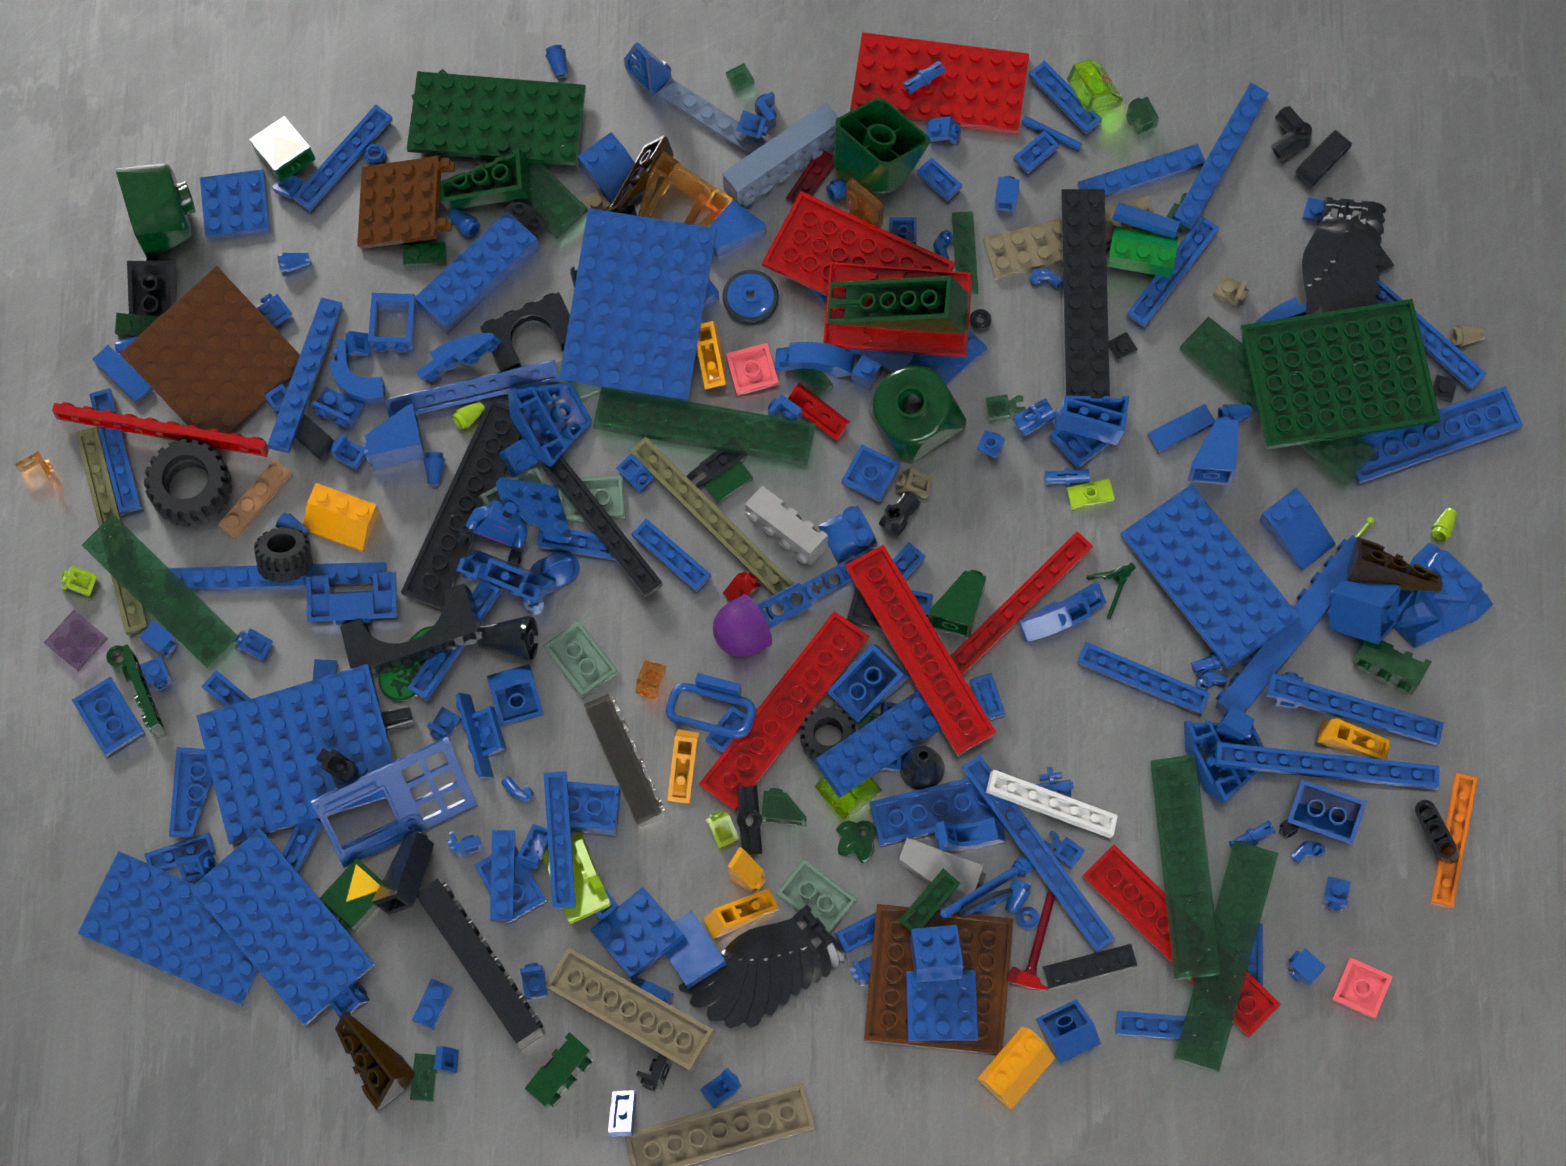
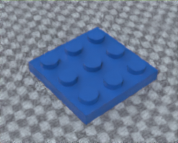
M263 169L200 177L206 239L270 231L265 172Z
M644 887L640 888L590 929L591 933L631 980L635 979L685 938L684 933Z
M975 970L962 971V979L916 983L914 971H906L908 1042L978 1040Z

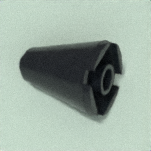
M525 616L481 626L483 638L475 643L478 644L480 649L523 660H533L535 658L538 643H534V636H538V627L534 617Z
M922 745L911 749L905 753L901 760V777L904 783L914 790L937 786L943 778L945 771L944 761L938 752L928 746Z

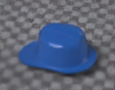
M554 552L534 563L529 571L557 581L554 588L556 590L574 581L579 574L580 566L574 555L565 552Z

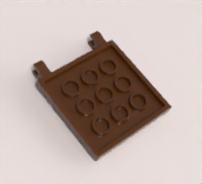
M439 156L362 167L357 246L365 249L438 239V232L452 231V222H447V218H439L441 173L454 172L455 162L450 163V158L441 159Z

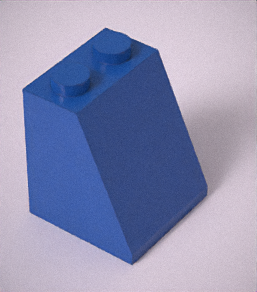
M413 404L407 405L365 435L366 443H362L367 461L372 463L375 470L422 460L426 457L419 421Z
M1232 417L1216 419L1191 464L1187 481L1232 484L1237 465L1239 420H1234Z
M1341 581L1336 588L1331 590L1329 600L1331 601V607L1327 618L1330 619L1329 629L1379 644L1397 623L1401 586L1397 584Z

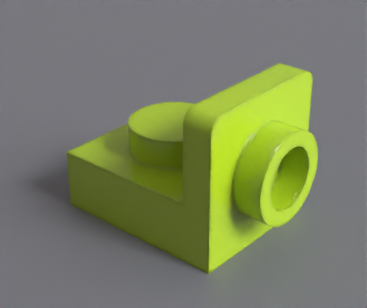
M71 566L68 570H64L61 575V589H70L88 597L92 592L97 575L76 566Z
M716 811L709 815L710 818L706 819V823L718 848L740 840L730 815L726 811Z

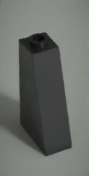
M416 831L405 836L372 900L373 904L388 915L411 908L415 903L434 847V843L428 839L426 834Z

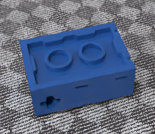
M567 781L571 832L616 836L621 798L620 786Z

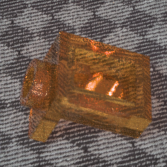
M645 660L637 677L635 692L645 697L656 699L659 686L666 672V666Z

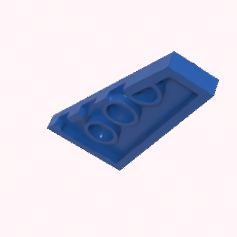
M177 747L169 837H193L212 783L205 749Z

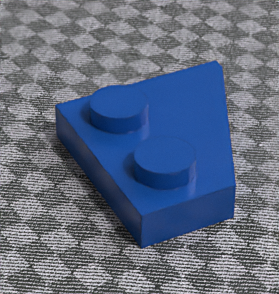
M1056 429L1049 436L1050 440L1077 469L1109 445L1106 442Z

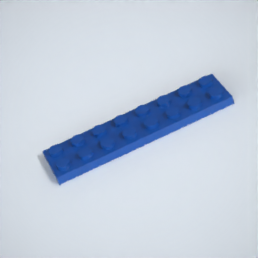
M1506 386L1438 409L1441 418L1440 423L1371 433L1343 442V449L1358 483H1365L1522 428V421Z

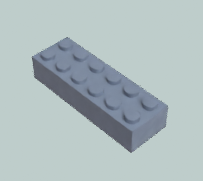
M825 102L723 172L725 193L731 200L736 201L742 207L749 206L757 196L768 193L773 185L778 182H784L789 177V174L804 168L806 163L812 158H819L823 154V150L829 147L832 148L834 146L835 123L839 117Z

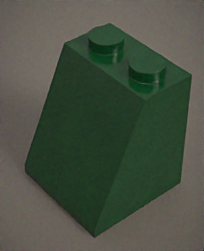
M965 570L930 609L928 619L932 626L939 630L969 638L972 634L983 597L987 576H984L982 572L977 570H970V572Z

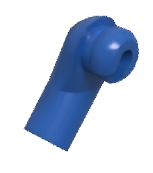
M1208 671L1196 680L1195 685L1203 691L1214 684L1226 687L1228 676Z
M509 776L505 777L501 782L512 796L523 802L529 801V798L534 796V792L529 786L521 790Z

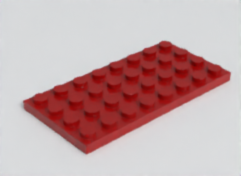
M862 32L850 111L875 98L886 99L909 120L928 122V119L950 116L960 127L1018 134L1029 53ZM937 61H940L942 63L940 67L943 65L946 72L933 79L928 86L924 85L909 95L907 93L908 89L905 90L903 83L916 76L921 69L925 70Z
M802 191L797 196L762 261V266L827 296L830 262L953 271L955 267V262Z

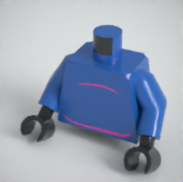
M492 501L488 506L485 505L473 510L465 524L467 526L466 529H461L458 532V542L462 537L466 536L465 545H469L471 543V531L473 530V533L511 548L515 546L509 552L508 562H510L512 556H517L519 558L518 565L522 559V552L520 550L524 548L528 529L525 521L518 515L520 511L517 510L514 503L507 502L504 504L499 501Z

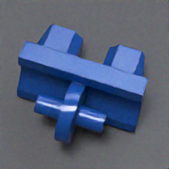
M1044 398L1014 416L1012 420L1025 437L1055 419L1056 412L1052 409L1048 400Z
M1047 767V774L1039 775L1040 781L1048 780V782L1035 785L1051 791H1057V793L1071 798V789H1074L1073 781L1071 782V779L1054 781V779H1062V772L1053 773L1052 767Z

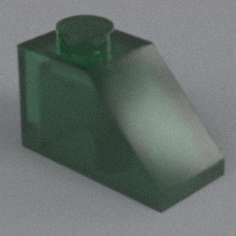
M770 788L769 791L764 790L761 813L762 822L807 826V817L787 793L778 788Z

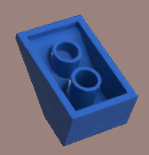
M610 132L577 156L579 167L611 204L635 163L627 150L614 134ZM651 185L645 188L640 194H638L624 207H627L633 201H635L644 193L649 191L652 188Z
M1297 488L1264 511L1260 517L1259 522L1301 571L1336 545L1312 505Z
M872 644L827 693L857 723H860L881 703L895 693L910 676L880 646Z

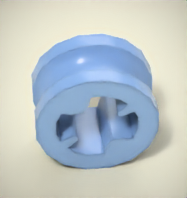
M523 602L526 612L532 615L540 613L544 607V602L538 603L539 605L533 606V608H530V604Z

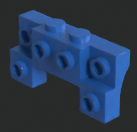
M474 550L468 557L461 558L456 570L463 573L462 577L468 580L475 581V578H482L499 589L502 587L507 588L510 594L523 597L522 601L534 605L535 602H543L546 594L553 593L557 582L480 550Z
M396 571L373 573V590L331 592L330 575L306 576L307 622L335 621L336 624H347L349 620L361 619L363 623H370L371 619L398 617Z

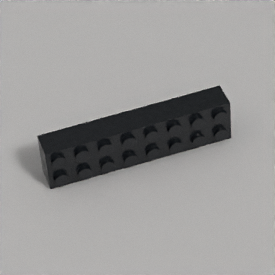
M437 878L418 891L417 898L519 1049L523 1050L542 1037L544 1034L541 1029L544 1026L535 1012L530 1014L528 1010L531 1007L522 993L517 995L516 991L519 989L509 974L504 976L503 973L506 971L497 956L491 957L490 954L493 953L491 947L484 937L478 938L480 932L471 918L469 920L465 919L468 915L458 900L455 902L452 900L455 896L446 882L441 884Z

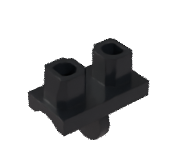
M323 748L317 756L316 760L322 763L320 768L340 781L344 782L354 776L356 763L335 749L329 752Z

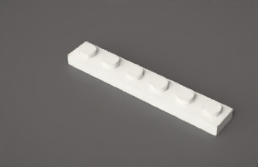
M993 770L990 773L986 793L1108 838L1114 836L1118 815L997 770Z

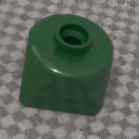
M875 98L836 119L833 164L838 174L855 188L870 193H888L896 190L905 182L929 146L930 137L886 99Z
M152 164L116 169L132 229L147 259L191 237L192 227L188 214L196 212L187 182L178 183L170 165Z
M906 366L895 370L881 381L869 406V411L902 462L913 463L964 430L967 421L940 375L929 367ZM915 402L922 403V407L917 413L910 414L906 412L910 404Z

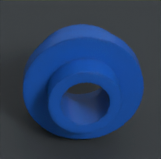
M371 144L365 150V159L370 164H380L386 158V151L379 144ZM374 153H379V156L372 157Z
M1023 907L1018 911L1016 920L1021 928L1030 930L1037 926L1039 914L1032 907ZM1030 914L1032 916V920L1025 921L1024 915Z

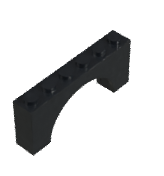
M463 583L444 590V607L435 625L422 636L408 642L387 643L380 641L371 635L368 626L361 619L341 625L340 629L350 669L368 664L373 677L379 673H390L394 668L413 665L415 661L421 659H431L440 652L454 651L456 647L464 644H475L477 640L483 638L469 587Z

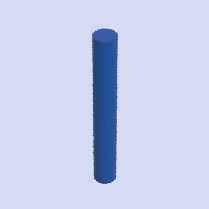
M1025 116L1022 120V124L1041 133L1045 130L1053 139L1079 151L1082 146L1081 142L1028 116Z

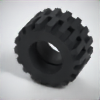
M294 527L273 528L269 532H264L263 536H259L254 544L258 572L262 574L264 579H268L270 582H292V580H298L301 576H305L307 571H310L312 568L313 560L310 541L307 534L302 533L300 529H294Z
M821 705L819 710L816 708L812 709V713H807L805 721H802L800 742L804 753L808 754L809 759L813 761L855 733V722L851 720V715L848 712L845 714L844 709L841 707L835 709V705H830V708H825V705ZM824 725H832L841 731L842 737L836 744L826 746L816 740L815 732Z

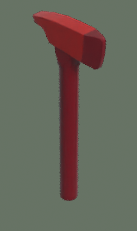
M1047 892L1028 966L1025 971L1013 966L1008 973L1007 982L1033 990H1049L1047 986L1041 983L1040 978L1037 977V964L1055 900L1052 892Z

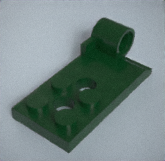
M128 644L111 647L106 654L107 662L115 671L123 672L127 682H133L137 693L134 695V699L138 708H141L144 714L141 717L145 727L149 729L150 733L154 732L158 738L167 735L137 656ZM122 655L123 661L115 663L116 657Z

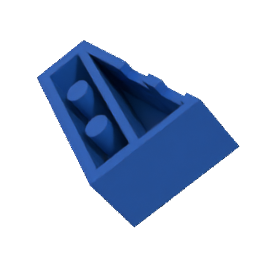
M1064 396L1056 410L1054 428L1117 445L1125 432L1129 396H1123L1122 399L1110 398V396H1103V398Z

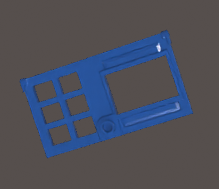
M448 736L311 800V805L315 812L318 813L343 868L351 865L356 858L359 860L404 840L408 834L416 831L422 832L477 805L452 750L453 747ZM443 751L448 762L429 770L425 759ZM419 762L424 774L406 782L401 770ZM451 769L456 781L438 789L433 777ZM424 781H428L432 792L414 800L409 789ZM460 788L464 799L446 807L441 796ZM383 790L397 820L341 846L327 815ZM436 799L441 810L422 818L418 807Z

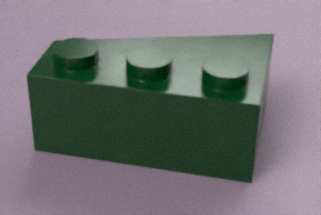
M1365 640L1353 661L1356 667L1362 672H1370L1376 675V678L1382 683L1394 685L1396 690L1402 694L1413 695L1432 661L1425 659L1424 662L1414 659L1412 658L1413 653L1409 651L1402 654L1393 649L1394 645L1383 640L1379 644Z
M570 1032L566 1035L567 1041L559 1050H554L551 1054L553 1057L545 1066L543 1065L525 1087V1090L546 1109L550 1106L555 1107L562 1098L560 1094L565 1089H571L577 1082L575 1077L581 1071L586 1072L593 1063L591 1061L593 1058L591 1051Z

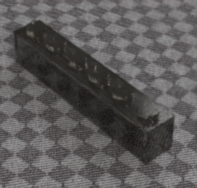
M606 694L584 704L585 711L638 829L663 819L662 811L665 810L661 799H656L653 794L656 788L652 779H647L644 774L647 768L643 759H638L635 754L638 748L634 739H629L626 734L629 728L625 719H620L617 714L620 708L616 699L611 700L609 694Z

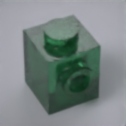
M1148 96L1142 99L1136 98L1128 105L1126 119L1129 125L1134 126L1138 135L1157 127L1159 117Z

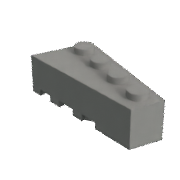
M762 485L745 503L746 516L753 522L758 521L766 534L769 536L774 535L779 539L778 543L785 550L790 549L794 552L795 558L800 563H806L811 567L828 549V534L824 531L818 533L814 528L815 525L809 520L803 522L796 510L791 507L786 509L783 500Z

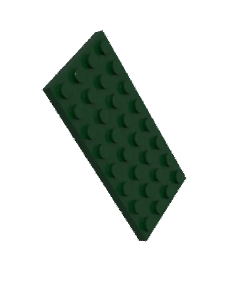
M417 71L407 152L495 159L502 155L505 157L512 154V151L520 149L527 156V162L577 166L586 85Z

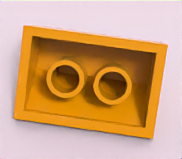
M315 483L307 501L303 525L312 534L363 552L380 511L377 504Z
M1021 1027L977 1080L1009 1110H1012L1052 1063L1055 1056L1047 1044L1030 1028Z

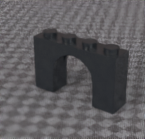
M557 292L555 294L549 293L537 302H528L523 308L516 311L510 310L498 319L485 321L480 326L481 332L493 333L502 340L497 345V348L491 352L499 372L522 367L512 345V339L517 329L527 323L537 322L546 325L554 334L563 352L570 314L560 293Z

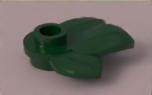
M865 820L858 823L845 821L836 828V831L843 836L838 844L839 855H852L856 853L861 863H865L874 852L872 840L875 838L876 828L871 822ZM864 827L868 830L866 836H862L860 832Z

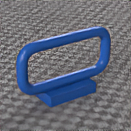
M697 673L696 684L681 683L672 689L665 711L671 722L734 739L743 738L749 734L756 716V708L750 699L741 696V684ZM682 692H690L744 706L747 709L744 725L741 729L734 730L679 716L674 711L678 696Z

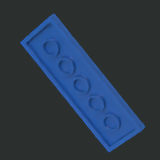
M916 691L817 757L814 763L840 798L941 730L919 691Z
M969 778L869 802L880 847L906 841V838L914 839L935 834L936 823L941 821L952 824H967L992 817L997 818Z

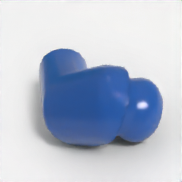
M944 230L941 232L933 244L936 254L948 260L949 256L946 248L953 239L951 231Z
M1035 269L1029 277L1030 281L1034 284H1039L1041 280L1048 281L1055 288H1058L1061 284V278L1050 269Z
M1305 841L1290 857L1294 862L1299 863L1305 856H1322L1325 853V847L1319 842Z

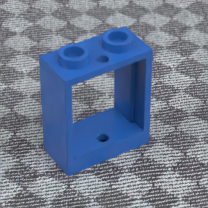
M372 293L368 343L371 349L378 352H384L386 349L397 352L414 350L417 315L415 294ZM378 309L408 310L406 337L376 336Z

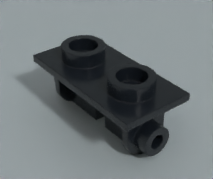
M516 199L504 208L505 212L508 211L538 239L544 234L542 230L549 225L523 199Z

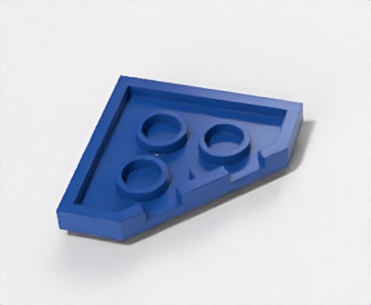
M501 477L497 480L496 485L501 501L505 504L507 502L514 503L517 510L520 511L518 515L531 526L535 524L544 532L542 535L546 539L562 543H568L571 540V533L556 486Z

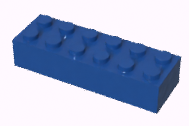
M506 211L415 297L417 307L448 335L539 249L538 239L514 216Z

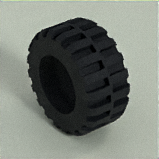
M181 439L178 444L175 441L168 443L170 447L166 449L161 447L158 450L159 455L157 457L152 456L150 459L151 467H146L145 474L147 478L144 479L147 497L160 516L165 520L169 519L172 524L178 525L180 522L183 527H190L191 523H194L196 526L203 525L202 521L206 519L210 522L214 519L213 515L216 512L220 515L224 510L222 505H227L230 500L228 493H232V485L230 483L232 477L220 453L217 450H213L211 445L207 443L202 445L201 441L193 439L192 443H189L188 439ZM188 467H198L207 472L208 480L206 486L198 495L188 499H179L170 494V482L180 470Z

